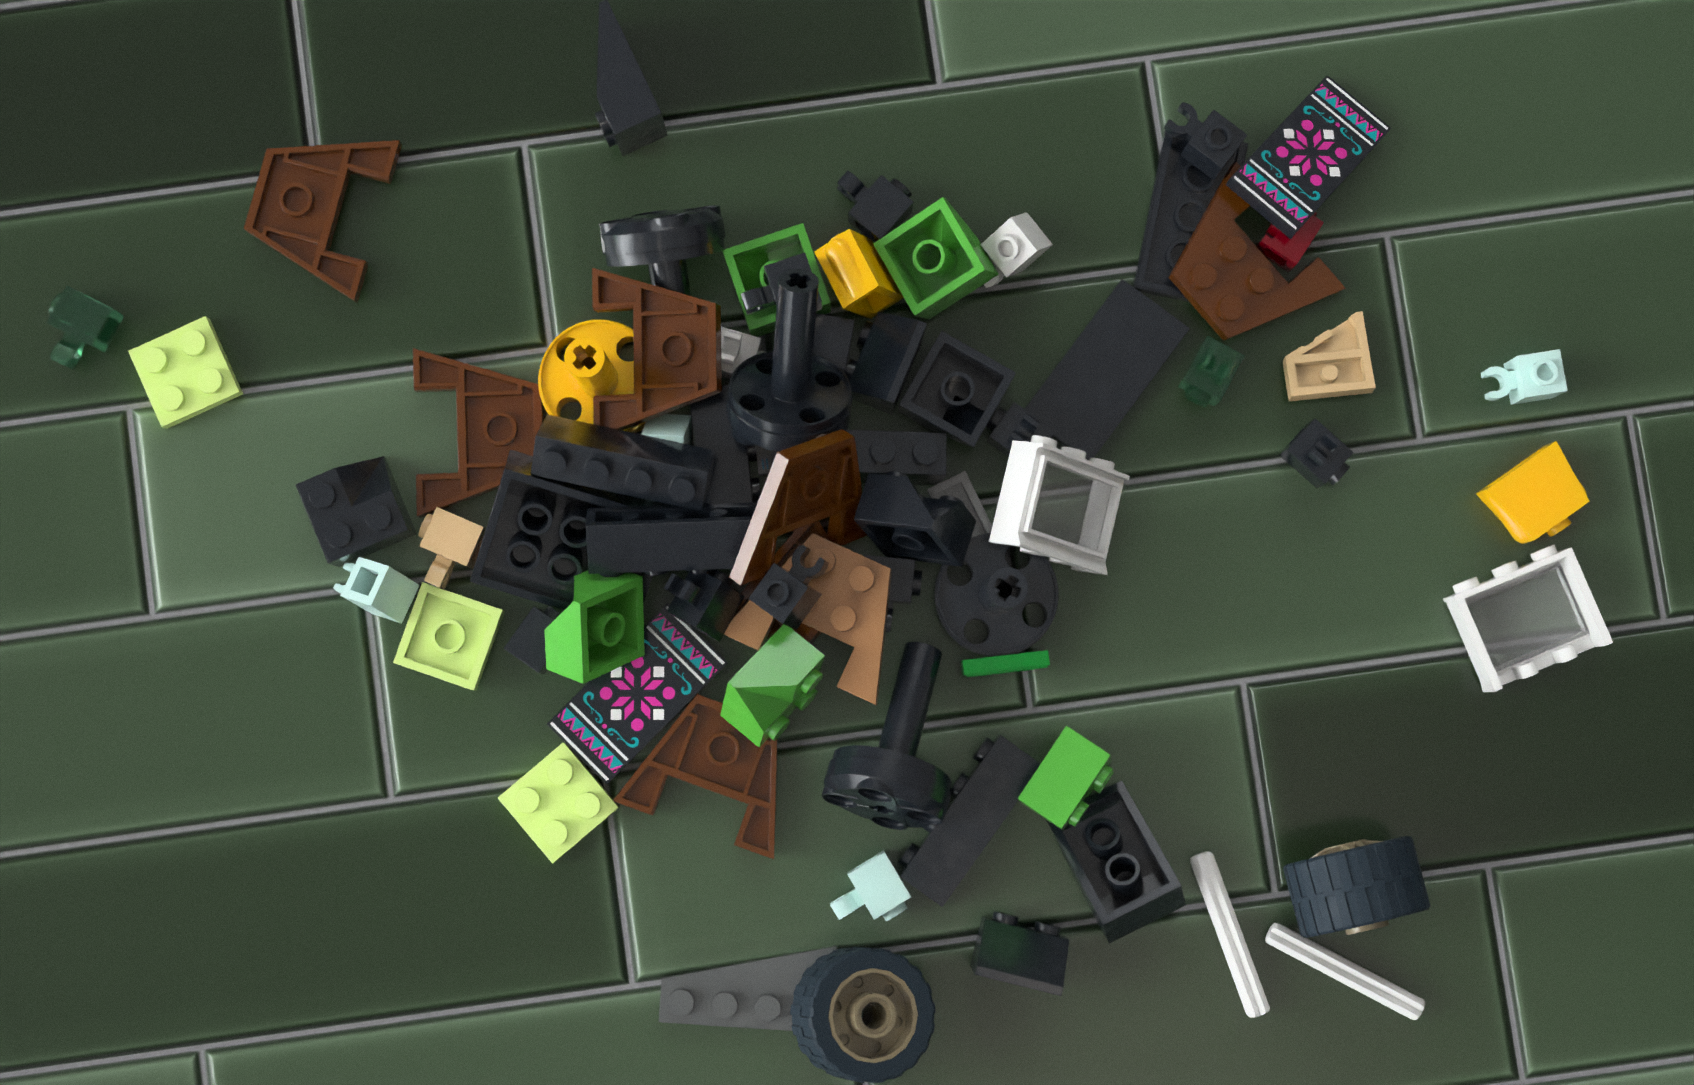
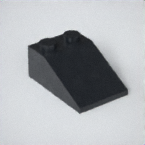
M604 0L599 3L597 99L601 110L596 112L595 116L609 147L617 145L622 156H625L668 136L656 100L608 0Z
M1122 780L1103 789L1101 793L1097 792L1083 800L1089 807L1076 827L1068 823L1065 829L1061 830L1047 821L1109 944L1186 906L1182 885Z

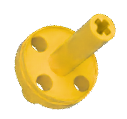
M589 320L575 324L560 333L547 348L539 369V393L547 413L561 417V409L565 404L577 402L581 404L582 412L576 421L593 424L594 396L634 394V361H624L619 357L622 346L626 343L634 342L633 329L616 321ZM569 344L564 354V361L560 359V352L565 345ZM646 422L623 431L637 433L643 430Z

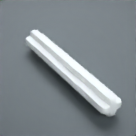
M1209 851L1196 854L1190 858V863L1245 1012L1250 1018L1264 1015L1269 1012L1270 1007L1214 855Z
M1273 923L1270 926L1265 937L1267 944L1412 1020H1417L1422 1014L1425 1007V1001L1422 998L1314 941L1302 937L1300 934L1279 923Z

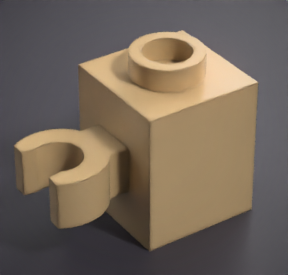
M436 507L433 515L427 514L418 534L420 538H423L420 547L437 555L424 581L445 590L456 562L474 569L486 528Z

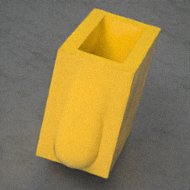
M848 229L834 236L828 243L814 251L843 309L872 319L878 312H883L904 298L874 247L872 239Z
M1557 441L1541 447L1476 493L1500 519L1511 536L1522 544L1534 541L1546 532L1549 537L1556 535L1572 523L1568 516L1590 502L1585 488L1574 474Z

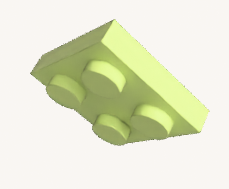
M206 316L128 351L160 425L165 429L243 395L212 322Z
M422 582L393 663L476 691L505 611Z
M565 742L498 797L552 864L619 808V805L613 801L614 799Z

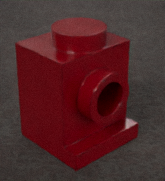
M1315 212L1292 239L1288 238L1271 223L1266 233L1271 235L1272 238L1265 235L1256 247L1269 261L1289 273L1298 264L1324 222L1317 218V212Z

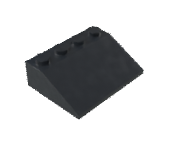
M510 449L470 579L472 583L565 610L574 601V576L588 571L587 508L671 505L531 475L533 456ZM631 572L642 576L644 604L653 576L646 575L643 572Z

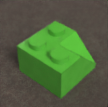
M944 197L873 243L912 313L917 317L930 320L999 275L988 254L980 245L981 242Z
M803 223L723 250L744 319L752 336L759 337L775 331L776 305L747 315L741 293L768 286L764 271L765 265L804 252L812 273L819 280L818 291L822 300V309L816 311V313L827 314L831 312V302Z
M588 571L574 576V601L544 630L546 669L584 684L644 656L642 576L627 572L617 577H604L600 574H589Z
M783 624L728 682L720 716L759 748L769 737L775 741L790 724L788 719L790 714L796 708L803 711L817 695L818 691L815 687L823 677L820 669L825 655L791 627Z
M1066 725L1018 797V800L1061 830H1064L1068 823L1076 827L1089 807L1083 800L1089 797L1093 790L1101 793L1114 774L1113 768L1110 767L1112 763L1111 755Z

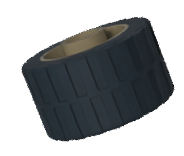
M1410 836L1386 841L1363 839L1325 848L1309 859L1286 864L1283 867L1300 935L1304 938L1342 930L1346 931V935L1385 927L1389 925L1388 920L1422 912L1428 910L1431 906L1414 842Z
M866 947L836 949L832 953L822 955L815 960L816 962L805 970L801 981L796 985L793 993V1004L790 1009L793 1035L796 1036L802 1053L807 1055L815 1067L825 1070L827 1074L860 1083H883L888 1079H896L902 1076L906 1070L912 1069L930 1045L929 1040L935 1028L934 1013H936L929 983H926L922 972L917 966H913L908 962L909 959L904 956L891 953V950Z

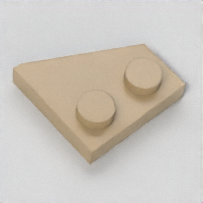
M1363 311L1355 312L1342 324L1332 330L1328 329L1315 337L1314 341L1310 344L1301 346L1286 355L1282 362L1289 402L1373 393L1376 388Z

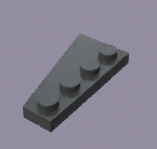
M837 945L662 977L659 1022L792 1031L791 1025L793 1023L790 1009L793 1004V993L796 985L801 981L805 970L816 962L815 960L822 955L832 953L833 950H836Z

